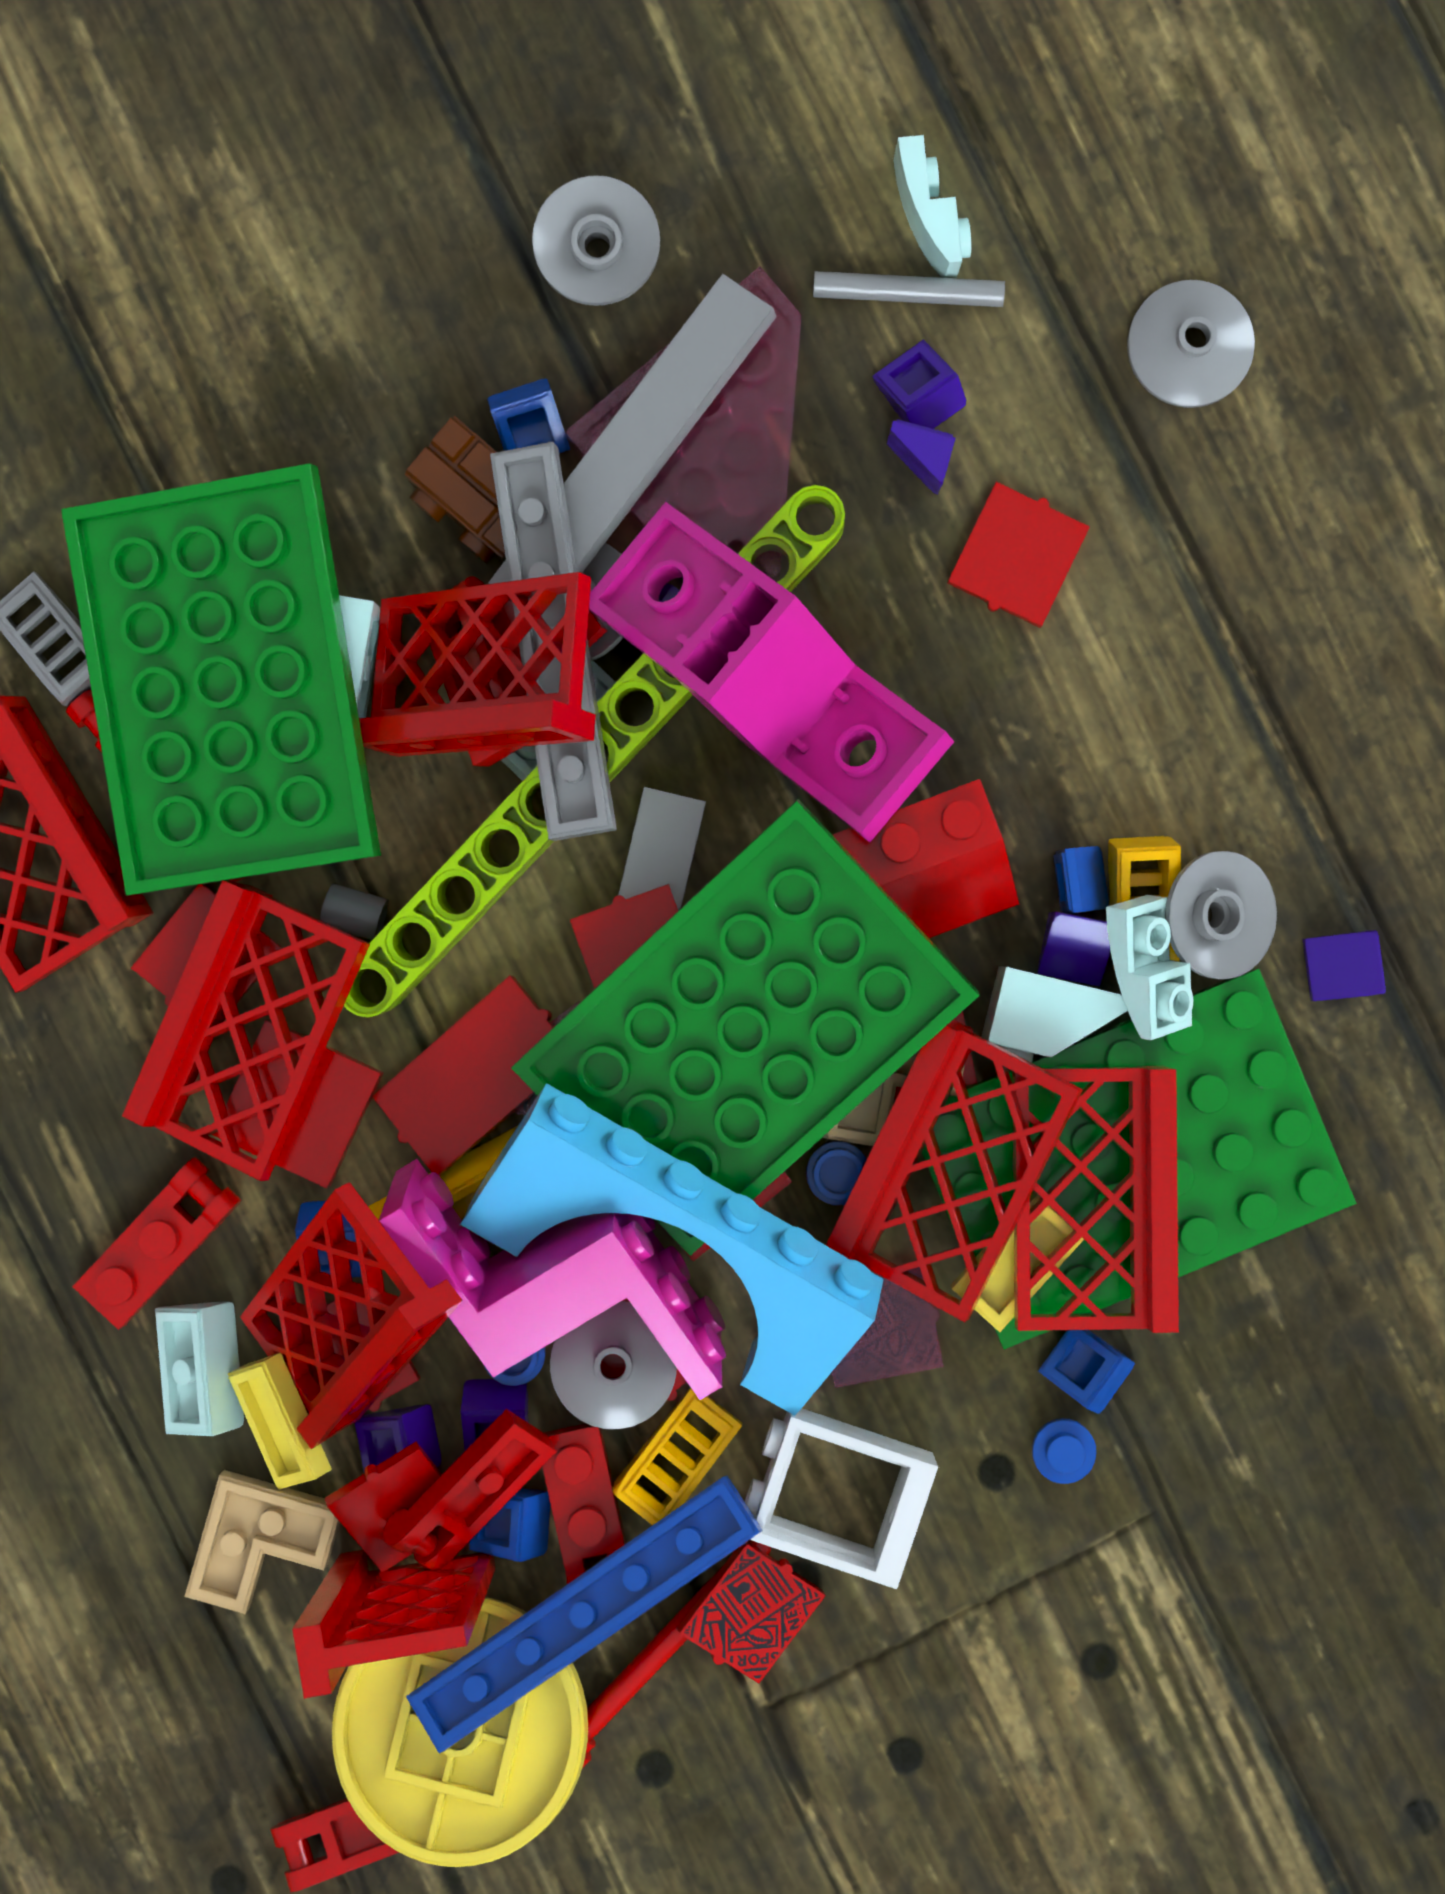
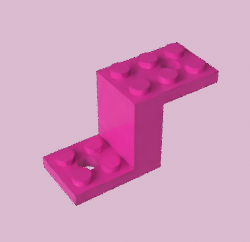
M667 502L661 506L590 592L589 610L676 678L741 742L869 843L954 743L945 730L856 666L794 594ZM683 578V585L678 594L668 601L659 602V594L664 585L672 579ZM867 740L876 741V751L867 763L861 766L849 765L850 754L859 743Z
M418 1159L395 1172L379 1222L429 1288L447 1279L463 1301L449 1318L492 1377L497 1376L627 1298L699 1400L722 1388V1359L726 1358L725 1349L721 1342V1331L725 1329L724 1320L718 1308L708 1296L705 1295L702 1298L697 1296L688 1283L691 1276L685 1261L673 1246L664 1249L652 1231L655 1229V1222L652 1218L619 1213L592 1214L576 1217L561 1222L536 1236L524 1247L517 1257L503 1250L489 1258L490 1249L487 1241L460 1225L462 1220L452 1207L454 1204L452 1194L438 1174L434 1172L428 1174Z

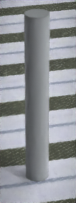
M814 271V298L1003 307L1005 281Z

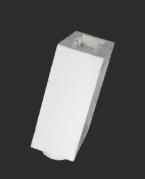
M801 1408L796 1416L786 1412L784 1421L773 1418L762 1450L763 1456L771 1458L764 1481L753 1478L744 1501L763 1530L751 1540L897 1589L938 1469L933 1452ZM800 1432L901 1466L874 1548L773 1515Z

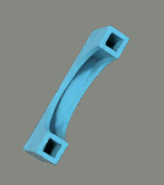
M547 1083L478 1186L460 1224L516 1257L527 1244L547 1229L561 1222L592 1214L619 1213L644 1216L663 1221L694 1235L720 1254L734 1269L746 1287L755 1309L758 1335L751 1344L740 1385L796 1416L875 1321L884 1280L872 1273L861 1262L848 1259L814 1239L804 1229L793 1227L759 1207L749 1197L731 1191L702 1174L694 1165L676 1159L645 1141L637 1132L621 1127L587 1107L577 1097L565 1094Z

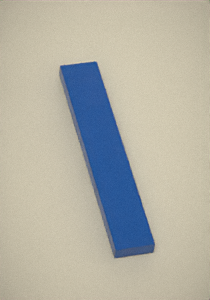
M728 1475L723 1476L411 1692L406 1698L440 1754L763 1530Z

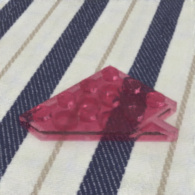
M761 266L739 283V285L772 306L777 317L631 508V514L643 528L661 506L667 502L730 548L738 541L744 548L786 503L801 314ZM668 345L565 431L566 437L583 457ZM767 551L756 558L755 562L767 576L773 580L780 576L781 553Z

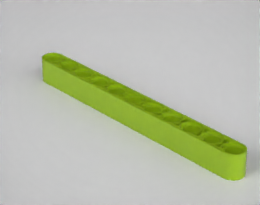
M819 485L804 487L782 506L738 554L752 565L763 552L776 551L784 555L789 562V570L785 577L777 583L791 592L827 555L843 535L845 524L843 502L834 491L827 487ZM812 504H821L830 509L834 515V523L830 530L816 536L802 531L797 524V518L802 509ZM644 653L597 702L603 741L607 745L609 752L607 762L609 782L619 774L693 696L676 678L667 675L662 667ZM634 691L647 692L651 696L654 705L653 714L650 719L639 726L625 724L620 714L622 700L626 695ZM538 766L369 943L370 946L344 1004L348 1011L356 1016L368 1018L383 1014L398 1006L554 842L548 839L546 820L540 818L533 809V795L541 787ZM501 830H508L514 834L520 847L518 857L507 867L500 866L494 862L489 852L490 840L494 834ZM456 876L464 877L470 881L475 891L474 903L464 913L457 912L451 908L446 900V887ZM411 923H418L425 927L430 935V949L422 958L413 957L403 946V932ZM367 969L377 971L385 979L387 986L386 995L379 1004L371 1003L365 999L360 991V978Z

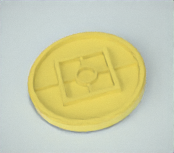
M485 1597L468 1645L465 1647L348 1666L336 1697L332 1722L333 1755L341 1786L354 1811L367 1828L381 1841L409 1858L438 1866L465 1867L484 1864L505 1857L522 1848L553 1822L564 1808L580 1777L588 1743V1714L584 1690L573 1663L440 1754L406 1698L411 1692L527 1613L509 1603Z

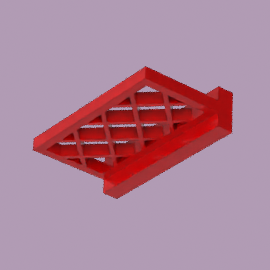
M580 572L381 599L371 717L359 718L363 746L378 752L401 757L594 741L596 714L581 709L591 577ZM566 594L565 615L552 630L541 615L557 595ZM507 601H512L520 613L501 636L491 621ZM459 607H462L470 619L455 639L451 641L442 628ZM414 613L422 625L404 647L400 641L403 615ZM533 628L543 640V643L527 663L523 665L513 651L529 630ZM483 634L492 646V649L477 668L473 670L464 656L480 635ZM434 640L443 654L425 676L416 662ZM554 657H556L561 664L559 692L545 694L536 680ZM503 663H505L515 678L500 697L495 699L486 688V685ZM455 669L465 683L449 703H445L437 690ZM408 675L416 689L401 708H395L396 687Z
M0 695V806L4 787L21 791L29 804L25 828L0 822V832L22 838L16 871L0 868V878L13 881L7 915L0 913V924L4 925L3 931L0 928V968L15 993L30 988L123 928L138 924L154 912L143 894L126 895L119 853L27 698L24 696ZM8 770L13 779L6 778ZM40 824L43 827L46 834L39 832ZM37 842L54 846L62 859L57 883L30 876ZM72 879L75 881L78 888L71 887ZM27 886L55 893L48 926L21 919ZM72 897L86 901L100 925L83 936L62 930L68 898ZM18 929L46 936L41 962L27 971L14 952ZM60 940L70 943L58 951Z
M222 880L122 1117L142 1127H155L259 1181H269L370 944L272 898L273 895L252 885ZM267 913L283 919L291 945L265 956L258 934ZM300 928L315 935L304 939ZM327 941L346 949L336 974L318 982L308 950ZM249 955H250V958H251V961H252V962H249V963L246 964L247 959H248V957H249ZM295 955L305 988L279 998L269 966ZM255 972L265 1004L240 1015L233 992L240 978ZM329 989V991H328V993H327V995H326V998H325V1000H324V997H323L322 992H324V991H326V990ZM309 998L316 1021L309 1035L293 1041L283 1008ZM223 1015H225L226 1021L220 1023ZM269 1015L280 1047L254 1057L243 1025ZM230 1031L240 1063L215 1073L208 1050L214 1037ZM303 1049L299 1058L297 1051ZM283 1057L290 1076L289 1084L283 1095L268 1100L257 1067ZM244 1073L254 1106L229 1116L218 1084ZM198 1074H200L201 1080L196 1081ZM205 1090L215 1122L200 1129H195L179 1121L188 1097ZM278 1108L275 1116L273 1117L271 1110ZM258 1116L265 1139L257 1158L254 1159L240 1152L232 1126ZM218 1132L221 1142L210 1137L209 1135Z
M953 1019L919 1050L826 1246L848 1259L861 1262L874 1273L965 1323L970 1319L1083 1089L972 1033L971 1028ZM971 1050L994 1062L1001 1088L971 1098L969 1097L961 1070ZM1008 1069L1027 1079L1012 1084ZM1039 1084L1062 1096L1050 1121L1027 1128L1015 1090ZM954 1087L959 1101L944 1106ZM1004 1094L1016 1132L984 1142L972 1104ZM961 1108L973 1145L941 1155L933 1128L941 1114ZM1045 1130L1036 1150H1034L1030 1135ZM1019 1139L1028 1166L1021 1179L998 1185L987 1148ZM926 1145L931 1159L917 1163ZM976 1152L988 1189L956 1199L944 1162ZM933 1166L945 1203L914 1212L906 1184L912 1172ZM1016 1189L1006 1208L1001 1193ZM991 1197L999 1225L993 1236L971 1243L959 1206ZM898 1202L903 1216L890 1219ZM948 1210L959 1247L928 1256L916 1219ZM905 1223L917 1258L916 1260L896 1265L874 1253L884 1229ZM987 1247L978 1265L974 1250ZM960 1254L963 1255L971 1281L962 1300L939 1289L931 1263ZM920 1267L923 1279L907 1270Z
M1165 1066L1042 1068L1068 1082H1090L1083 1089L1070 1117L1081 1108L1105 1133L1079 1159L1058 1139L1055 1148L1073 1165L1047 1192L1036 1183L1033 1190L1041 1198L1031 1209L1029 1198L1014 1228L1015 1328L1018 1331L1148 1329L1152 1333H1179L1176 1069ZM1012 1071L1013 1084L1027 1079ZM1129 1081V1108L1110 1126L1086 1101L1104 1082ZM1029 1087L1015 1090L1027 1128H1029V1122L1033 1126L1041 1124L1029 1111ZM1013 1122V1132H1016V1128ZM1128 1123L1129 1144L1119 1135ZM1045 1130L1041 1131L1032 1141L1034 1150H1036ZM1019 1139L1013 1140V1181L1022 1178L1028 1166ZM1113 1140L1129 1155V1173L1110 1191L1086 1166ZM1082 1173L1105 1198L1078 1224L1054 1199ZM1129 1188L1130 1209L1119 1199ZM1049 1205L1074 1230L1046 1257L1030 1241V1224ZM1114 1205L1130 1221V1238L1111 1256L1087 1231ZM1082 1237L1106 1262L1079 1289L1055 1264ZM1030 1251L1042 1262L1031 1274ZM1129 1254L1130 1274L1120 1265ZM1050 1270L1074 1295L1055 1314H1031L1030 1290ZM1113 1270L1131 1286V1313H1103L1088 1298ZM1081 1303H1084L1094 1314L1072 1313Z
M348 1182L332 1192L240 1318L267 1356L281 1352L304 1407L309 1412L307 1417L297 1427V1430L308 1446L313 1449L358 1421L463 1300L447 1279L432 1288L427 1286L352 1184ZM342 1214L353 1227L356 1242L345 1238ZM317 1249L327 1252L331 1274L321 1271ZM349 1259L360 1263L363 1285L352 1281ZM382 1270H385L400 1290L401 1294L399 1296L385 1292ZM294 1281L303 1284L306 1305L297 1302ZM324 1291L334 1294L337 1315L328 1313ZM356 1302L367 1306L370 1327L359 1323ZM267 1311L279 1315L282 1335L266 1314ZM301 1323L310 1325L313 1345L304 1343ZM331 1333L341 1336L344 1356L334 1353ZM308 1363L317 1367L320 1387L309 1373Z
M363 1550L340 1553L292 1628L304 1699L332 1694L346 1666L467 1646L496 1570L494 1556L479 1552L455 1556L441 1570H430L419 1563L391 1567L382 1573L379 1569L369 1571L366 1553Z

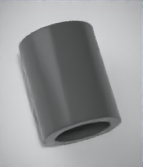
M332 883L323 903L320 921L348 934L372 941L384 927L389 899Z

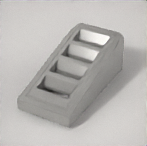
M33 571L0 601V631L61 705L68 707L78 696L91 689L86 659L65 678L58 672L60 668L81 650L85 654L80 621L39 574ZM36 594L43 604L17 626L10 616ZM52 614L57 622L32 643L27 635ZM67 632L72 640L51 659L47 660L42 653Z

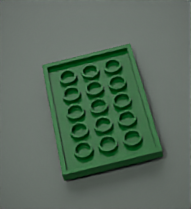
M309 463L61 509L126 895L381 856L318 467Z
M797 799L526 1052L511 1069L537 1096L546 1083L565 1094L575 1096L590 1109L623 1128H629L637 1132L645 1141L676 1159L694 1165L702 1174L731 1191L745 1195L753 1200L977 999L979 991L805 805ZM656 1220L690 1256L704 1244L703 1241L676 1226Z
M1253 968L1241 976L1226 979L1193 993L1192 1026L1154 1040H1146L1140 1038L1130 1019L1081 1039L1053 1057L1040 1056L1032 1060V1063L1040 1068L1165 1066L1176 1069L1178 1277L1357 1204L1259 968ZM1009 1069L1008 1072L1013 1084L1012 1070ZM997 1074L966 1088L971 1098L1001 1088L1002 1086ZM1129 1081L1104 1082L1086 1101L1110 1126L1129 1108ZM1090 1082L1070 1083L1074 1084L1075 1086L1081 1089H1084ZM1039 1084L1028 1086L1029 1111L1041 1123L1050 1121L1062 1096ZM1004 1094L972 1104L984 1142L1013 1133V1119ZM949 1095L944 1106L958 1102V1097ZM961 1108L939 1116L933 1130L941 1155L973 1145ZM1079 1108L1068 1119L1059 1140L1079 1159L1105 1132ZM1129 1123L1119 1133L1128 1144ZM1040 1132L1031 1134V1141H1033L1040 1134ZM1013 1140L987 1148L998 1185L1012 1182ZM1112 1140L1086 1167L1112 1191L1129 1173V1155ZM925 1145L921 1153L924 1161L931 1159ZM1054 1147L1037 1184L1047 1192L1073 1164ZM976 1152L944 1162L956 1199L988 1189ZM927 1167L942 1203H945L934 1167ZM1080 1173L1054 1200L1080 1224L1105 1196ZM1130 1188L1119 1198L1129 1209ZM1014 1189L1001 1193L1006 1208L1014 1194ZM991 1197L959 1206L971 1243L994 1235L999 1221ZM1113 1205L1087 1233L1112 1256L1130 1238V1221ZM945 1210V1212H946V1214H947V1217H948V1219H949V1222H950V1224H951V1227H952V1229H953V1231H954V1228H953V1225H952V1222H951V1219H950L948 1210ZM1083 1240L1058 1269L1080 1289L1106 1261ZM980 1248V1249L974 1250L975 1257H976L984 1248ZM1130 1254L1120 1263L1129 1274ZM1113 1270L1088 1298L1101 1310L1130 1298L1131 1286ZM1052 1274L1031 1298V1314H1055L1074 1294ZM1081 1303L1072 1314H1092L1093 1312L1084 1303ZM1015 1316L1001 1332L994 1328L1000 1345L1004 1350L1050 1331H1018L1015 1328Z

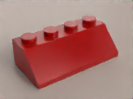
M980 779L898 809L870 843L852 828L832 834L928 938L1019 905L1004 840Z

